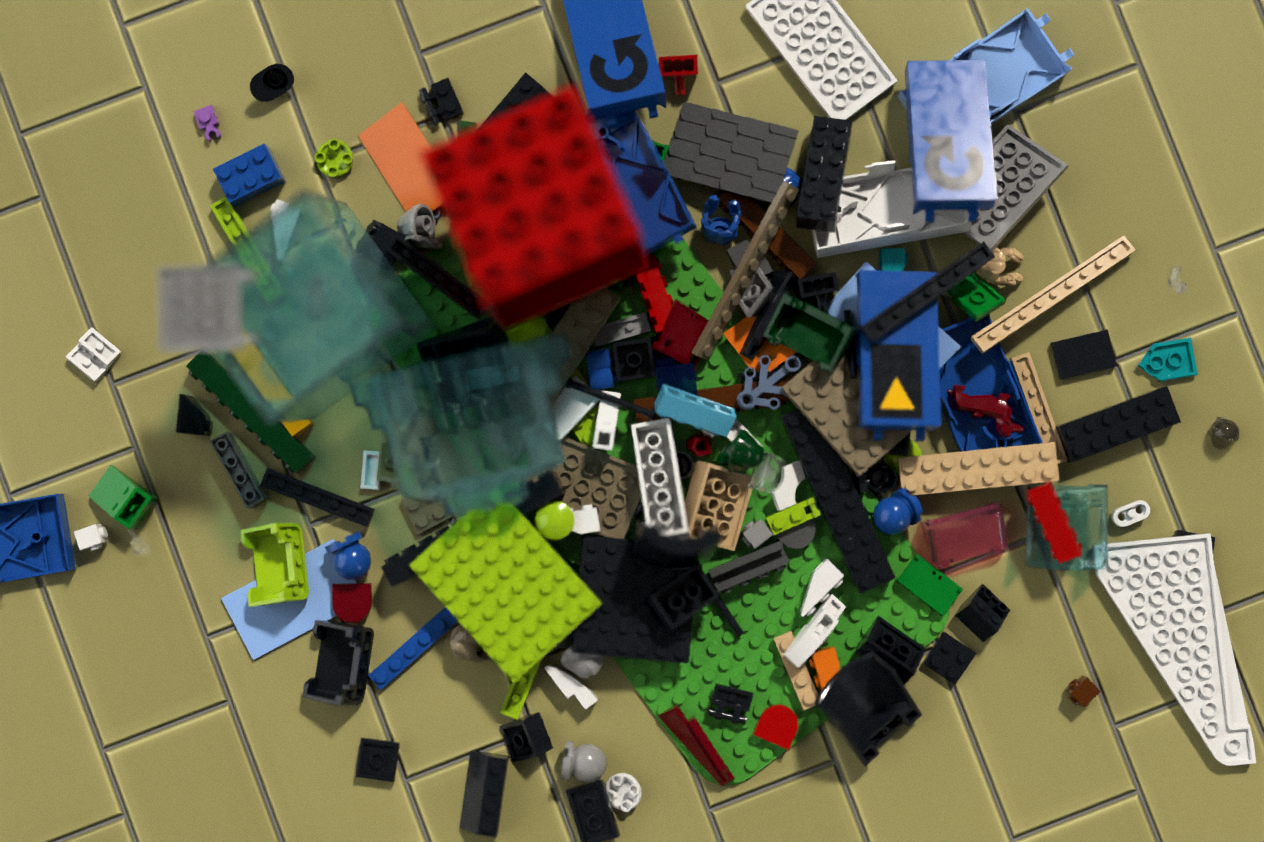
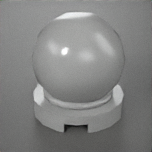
M566 741L561 780L569 781L570 776H574L578 781L584 783L598 780L605 773L607 767V758L604 752L593 744H582L576 748L574 741Z

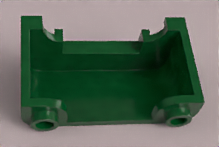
M784 294L763 336L767 337V342L772 345H785L812 359L819 365L818 369L828 373L829 371H834L856 337L858 329L799 298Z

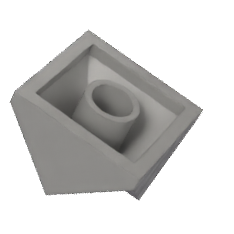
M757 268L750 284L745 289L739 305L749 318L759 315L769 302L773 289L760 268Z

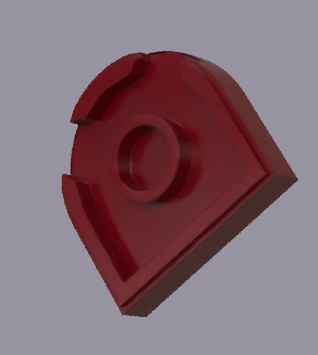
M372 583L332 584V605L335 614L346 622H358L365 618L372 607Z

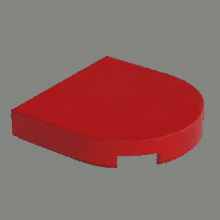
M772 705L762 712L753 735L789 750L798 729L797 717L785 705Z

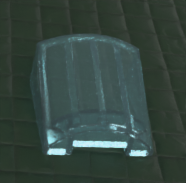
M1043 483L1028 484L1027 491ZM1053 485L1062 504L1060 507L1066 511L1070 523L1068 525L1074 528L1077 534L1078 541L1076 543L1081 542L1083 546L1081 556L1060 564L1057 559H1053L1050 552L1052 546L1049 541H1045L1042 534L1044 528L1041 523H1037L1034 513H1036L1035 508L1030 506L1027 501L1025 566L1069 571L1102 570L1105 568L1108 561V485Z

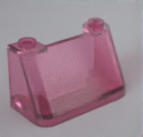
M992 502L971 510L920 522L931 563L934 567L938 566L939 569L950 567L949 563L994 552V554L1006 552L1005 548H1008L1000 502Z

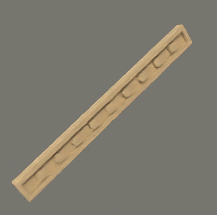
M1122 236L971 337L972 342L981 354L985 353L1133 254L1136 249L1125 236Z

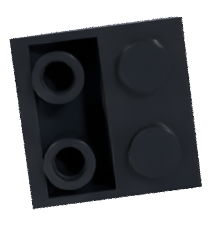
M982 583L960 606L955 616L984 642L999 631L1010 609Z

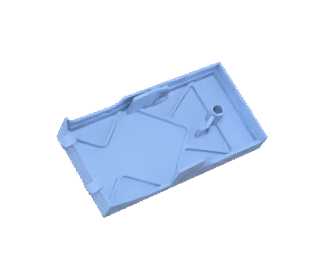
M1026 8L982 40L977 39L950 59L985 60L990 125L1063 78L1073 69L1065 63L1075 55L1073 51L1069 48L1062 54H1059L1042 29L1044 25L1051 21L1047 13L1036 20L1029 9ZM905 89L900 91L897 97L907 110Z

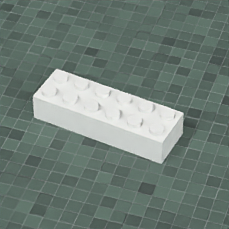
M670 418L632 424L631 428L646 524L661 526L662 534L690 536Z

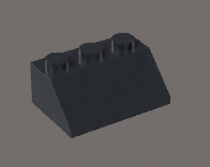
M877 616L861 639L855 653L863 656L873 651L896 671L905 685L916 674L926 648L880 616Z

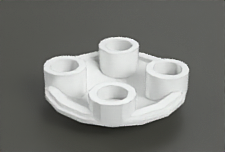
M617 773L611 776L606 783L609 800L614 808L628 812L640 802L642 796L641 787L632 775Z

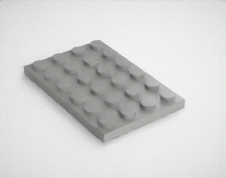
M1009 124L992 140L997 194L993 209H981L978 211L977 222L971 223L969 232H963L978 244L984 241L991 251L998 246L1068 169V164Z

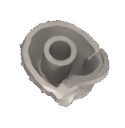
M422 203L414 205L399 218L397 223L398 232L406 236L405 240L412 246L418 247V249L441 250L443 248L442 239L435 238V218L432 210L427 205Z
M571 646L562 654L560 661L562 666L571 672L576 673L579 677L587 678L596 675L603 665L605 656L572 653Z

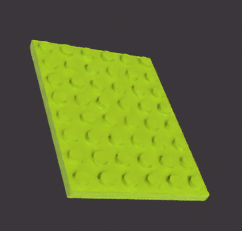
M497 486L409 565L513 683L602 604Z

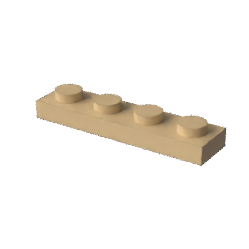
M792 631L774 637V642L803 710L816 706L815 702L819 695L805 662L801 666L796 667L783 656L795 639Z

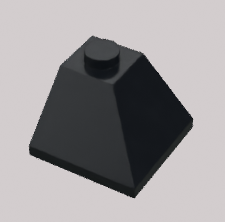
M179 394L176 433L209 436V432H212L213 422L210 421L211 417L194 396Z

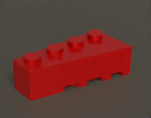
M654 254L646 256L649 269L635 274L655 336L662 334L673 305L671 294H667L666 287L668 285L665 276L661 277L659 269H662L659 258L655 259Z
M1045 482L1028 489L1026 499L1029 505L1035 508V519L1044 528L1042 534L1045 541H1049L1052 546L1050 552L1053 559H1057L1060 564L1081 556L1083 546L1081 542L1076 543L1078 541L1077 534L1074 528L1068 525L1070 523L1066 511L1060 507L1062 504L1052 482Z

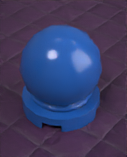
M900 488L893 492L891 497L880 500L874 507L873 512L875 526L885 534L897 535L904 532L909 525L918 523L922 520L920 514L923 513L918 498L907 493L908 489Z
M360 531L346 536V541L343 543L338 541L325 547L327 554L332 553L334 555V569L341 577L347 580L361 579L371 567L370 552L359 541L363 538Z

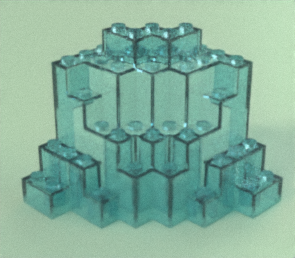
M566 334L540 335L528 341L500 342L487 348H474L461 354H447L439 359L425 362L421 360L392 372H379L349 384L355 407L367 409L372 429L381 430L385 434L402 497L411 498V500L443 501L447 515H455L459 518L466 516L470 510L483 509L486 512L493 510L494 506L498 504L510 503L512 506L522 503L523 499L529 497L525 483L529 481L528 478L543 475V471L558 468V464L565 461L549 395L555 393L556 389L563 387L558 366L564 364V360L571 358Z

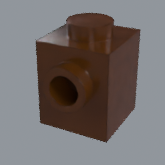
M1083 675L1079 679L1071 681L1068 685L1069 688L1066 690L1070 695L1068 699L1075 706L1080 705L1082 707H1085L1101 692L1088 677Z

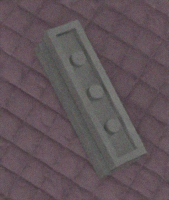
M225 432L212 439L210 443L246 508H254L268 500L264 489L260 486L259 480L233 433Z
M780 540L709 569L717 592L727 593L733 590L732 586L740 584V586L751 583V578L757 576L760 579L768 576V571L775 569L777 572L787 568L786 564L790 562L785 554L782 542Z

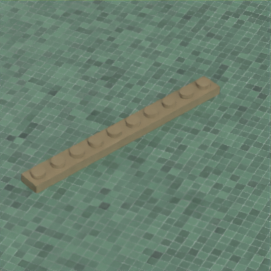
M786 181L782 182L692 351L696 356L708 360L713 353L715 345L722 336L745 289L750 284L752 276L759 267V263L767 252L782 220L796 198L799 189Z

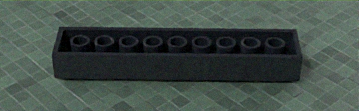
M798 408L779 416L798 461L801 463L810 488L817 498L818 506L823 512L822 515L857 593L861 594L895 579L896 577L843 459Z
M548 470L537 476L538 481L534 482L531 479L520 486L521 490L517 491L515 488L505 495L524 516L566 492L556 471L551 473ZM449 526L435 532L436 536L434 538L432 535H429L418 542L419 546L416 547L413 544L402 550L403 555L399 556L396 553L384 560L386 564L381 568L392 587L416 575L409 565L449 529Z

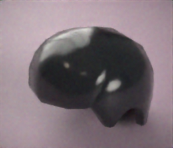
M678 451L677 458L681 480H686L695 471V462L690 454Z
M886 464L874 465L866 474L870 481V488L880 493H885L894 488L898 479L896 471Z

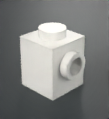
M95 524L74 532L80 550L89 548L91 551L102 548L103 543L108 542V533L102 524Z

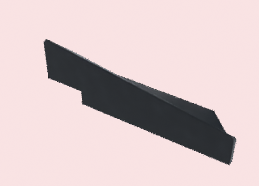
M787 271L774 272L770 281L773 287L770 300L756 317L740 351L741 355L754 360L767 339L763 335L783 295H790L787 291L794 282L793 273Z

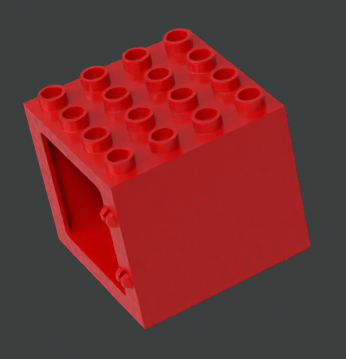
M574 85L419 152L482 302L505 332L649 269L642 236Z

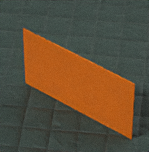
M401 102L359 134L358 137L406 212L414 205L420 203L427 205L433 211L441 204L419 155V152L431 146L403 102Z

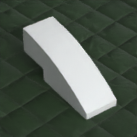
M545 665V670L567 699L574 694L585 710L598 701V697L576 676L557 666Z

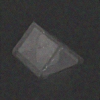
M765 452V460L758 467L753 468L747 487L771 495V492L779 485L781 479L780 468L785 466L786 459Z

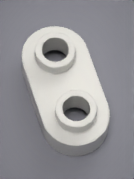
M1142 500L1131 502L1116 508L1111 514V520L1116 526H1128L1147 518L1150 514V506ZM1138 506L1141 508V512L1139 514L1136 512V508ZM1120 513L1123 515V519L1121 521L1118 519V515Z

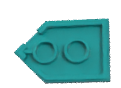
M1191 337L1152 344L1137 365L1158 381L1198 375Z

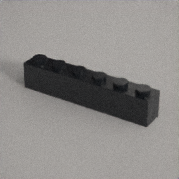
M396 234L385 248V252L477 320H480L487 311L481 297L399 235Z

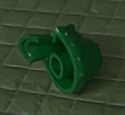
M744 429L737 433L732 443L729 442L724 446L717 457V462L727 464L728 471L731 473L745 475L750 468L758 467L765 460V450Z

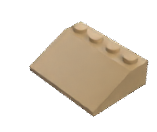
M697 460L685 499L690 536L700 537V529L709 530V525L713 524L723 533L718 547L735 551L756 477L747 474L731 473L727 468Z

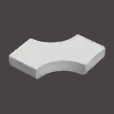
M800 461L792 462L780 468V483L771 492L777 511L796 504V488L801 481L806 479Z

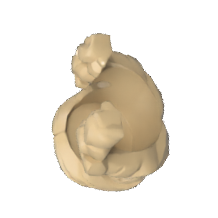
M996 247L992 251L995 258L977 270L979 277L987 283H992L996 286L999 284L1001 286H1014L1023 281L1024 277L1020 273H1009L1007 276L999 278L1006 267L1005 255L1017 264L1024 261V257L1015 248L1000 249Z

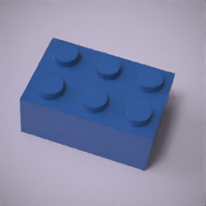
M265 143L213 168L229 203L234 207L286 182L270 148Z

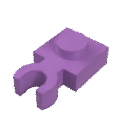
M209 105L194 111L200 129H206V139L212 141L210 135L213 132L216 133L218 138H221L220 131L215 128L220 123L214 107Z

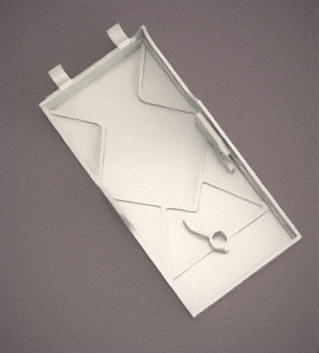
M894 160L872 163V165L864 166L865 169H869V172L844 176L835 233L811 230L817 258L969 232L972 222H968V210H934V222H925L924 210L913 214L912 168L894 171Z

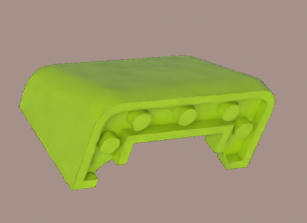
M273 523L241 530L242 544L247 549H253L257 587H253L248 591V606L257 607L306 599L309 595L303 532L300 525L297 523Z

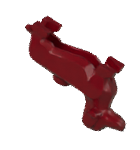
M956 384L952 387V391L947 390V394L950 397V406L953 409L971 413L973 418L981 419L983 416L993 418L996 422L997 433L1001 437L1006 438L1010 437L1013 433L1023 432L1022 426L1010 421L1012 411L1007 404L1011 396L1010 394L1000 393L997 395V398L992 395L969 396L962 393L966 386Z

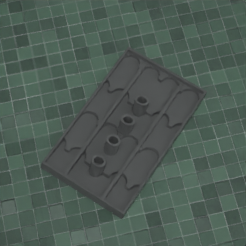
M683 102L664 164L674 179L771 204L783 182L799 130Z

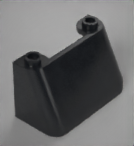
M315 620L313 634L316 639L321 640L316 676L309 678L305 682L303 697L339 706L360 704L364 699L374 639L373 629L364 626Z

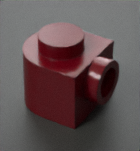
M698 433L691 435L687 439L686 448L690 453L697 456L711 454L710 447L712 442L707 434Z

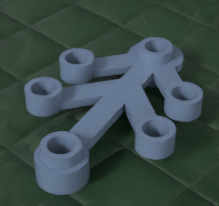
M767 355L761 356L759 358L760 374L758 387L752 391V379L756 375V371L752 367L746 368L744 370V391L739 393L737 397L738 406L744 410L752 409L755 405L777 409L780 405L777 398L769 400L757 397L763 392L781 394L787 397L781 390V386L772 385L788 372L797 371L801 366L799 358L795 356L788 357L785 360L784 366L767 379L768 366L771 363V359ZM762 358L768 359L767 365L762 364ZM790 361L795 362L794 368L789 367ZM748 369L753 371V375L751 377L747 376L746 371ZM744 397H749L750 402L748 404L743 402ZM771 400L777 402L776 407L770 405Z

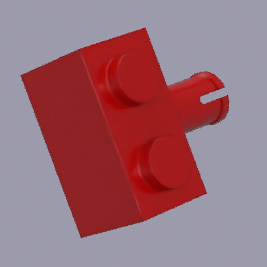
M697 54L659 56L661 76L674 77V95H679V86L681 87V94H686L685 77L698 74Z

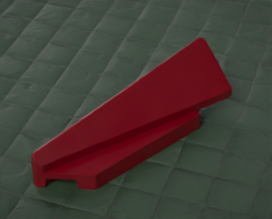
M677 703L659 715V718L721 786L735 779L694 715L687 719Z

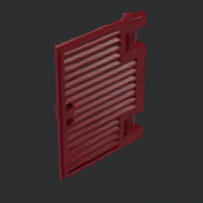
M675 299L659 342H655L653 348L678 361L684 367L696 371L701 357L696 356L692 351L709 320ZM666 340H669L668 346H664Z

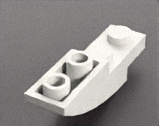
M830 594L810 622L802 627L783 656L796 667L801 666L831 633L839 622L838 617L846 606L833 594Z

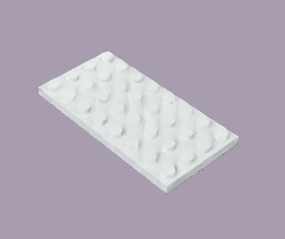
M752 0L745 5V9L828 118L847 120L898 81L836 0Z

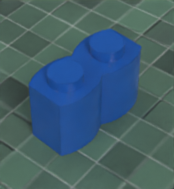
M609 349L587 352L586 357L591 387L597 390L614 388V383H618L616 371L612 372L611 364H615L614 354L609 353Z

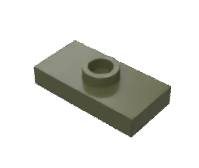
M380 442L377 481L397 482L401 444Z

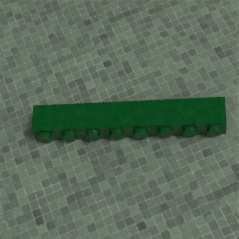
M200 351L186 365L190 370L188 373L195 380L199 378L204 383L202 387L209 393L213 392L217 396L216 400L222 406L227 405L231 409L229 413L238 420L240 418L245 423L243 425L245 429L250 433L254 432L259 436L257 440L263 446L268 445L272 449L271 453L278 460L281 458L286 462L284 466L290 472L300 473L316 457L296 437H292L286 427L207 351Z

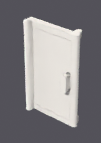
M577 376L574 377V381L584 384ZM565 386L542 424L558 438V441H562L600 399L573 388L567 389Z

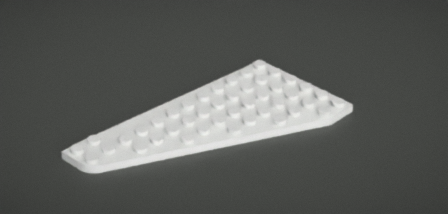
M1205 533L1093 545L1097 578L1212 756L1218 762L1228 766L1256 763L1252 732L1248 724L1214 566L1211 534Z

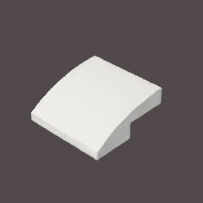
M91 327L78 340L79 344L66 356V359L96 383L115 362L121 351Z

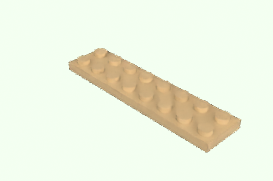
M1055 442L898 458L901 488L908 489L907 493L911 496L1059 481Z

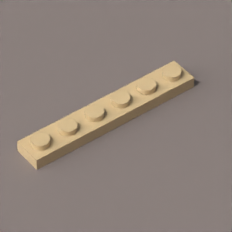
M1030 352L1010 358L1014 373L1042 442H1055L1057 464L1068 461Z

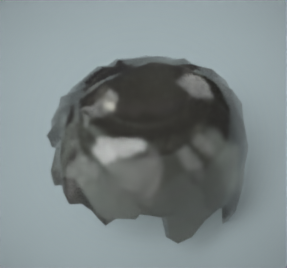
M1217 417L1209 431L1212 445L1218 449H1227L1233 446L1239 439L1237 424L1227 418Z

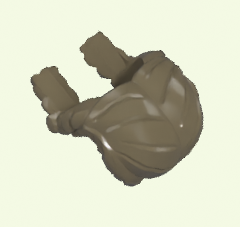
M461 623L453 629L450 638V649L457 659L470 660L474 663L484 660L494 661L485 650L479 649L477 651V641Z

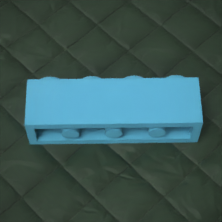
M664 384L654 402L655 412L659 416L673 418L681 424L687 423L699 430H708L716 436L722 435L727 437L736 420L733 408Z

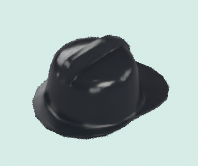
M277 63L270 65L252 78L250 82L251 94L261 102L272 101L292 88L294 75L286 65Z

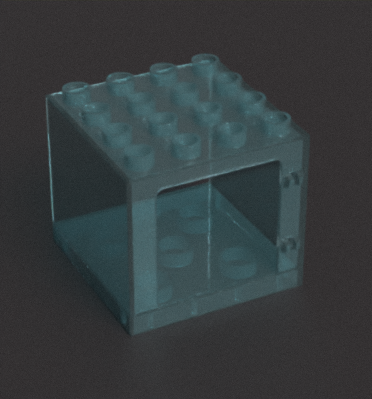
M301 190L204 265L242 266V272L258 273V281H242L243 335H259V344H243V350L216 351L269 425L315 419L436 328L348 204L309 191Z

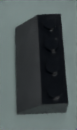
M471 750L460 828L477 835L497 837L509 755Z

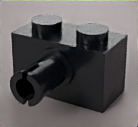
M831 272L797 279L795 284L798 298L801 300L812 298L816 308L829 314L825 297L836 294L839 291L836 273Z

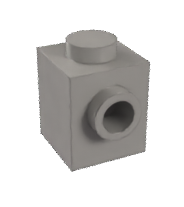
M762 519L757 520L755 523L750 521L743 527L745 531L742 532L744 535L742 540L748 548L752 546L755 549L772 536L773 533Z

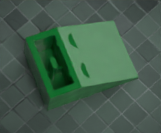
M113 465L109 466L89 494V497L129 530L138 527L158 499L157 496Z

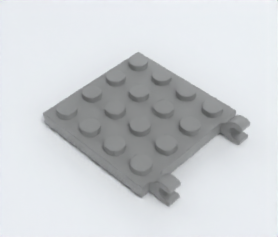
M242 266L158 267L160 351L243 350V344H259V335H243L242 281H258V273L242 272Z

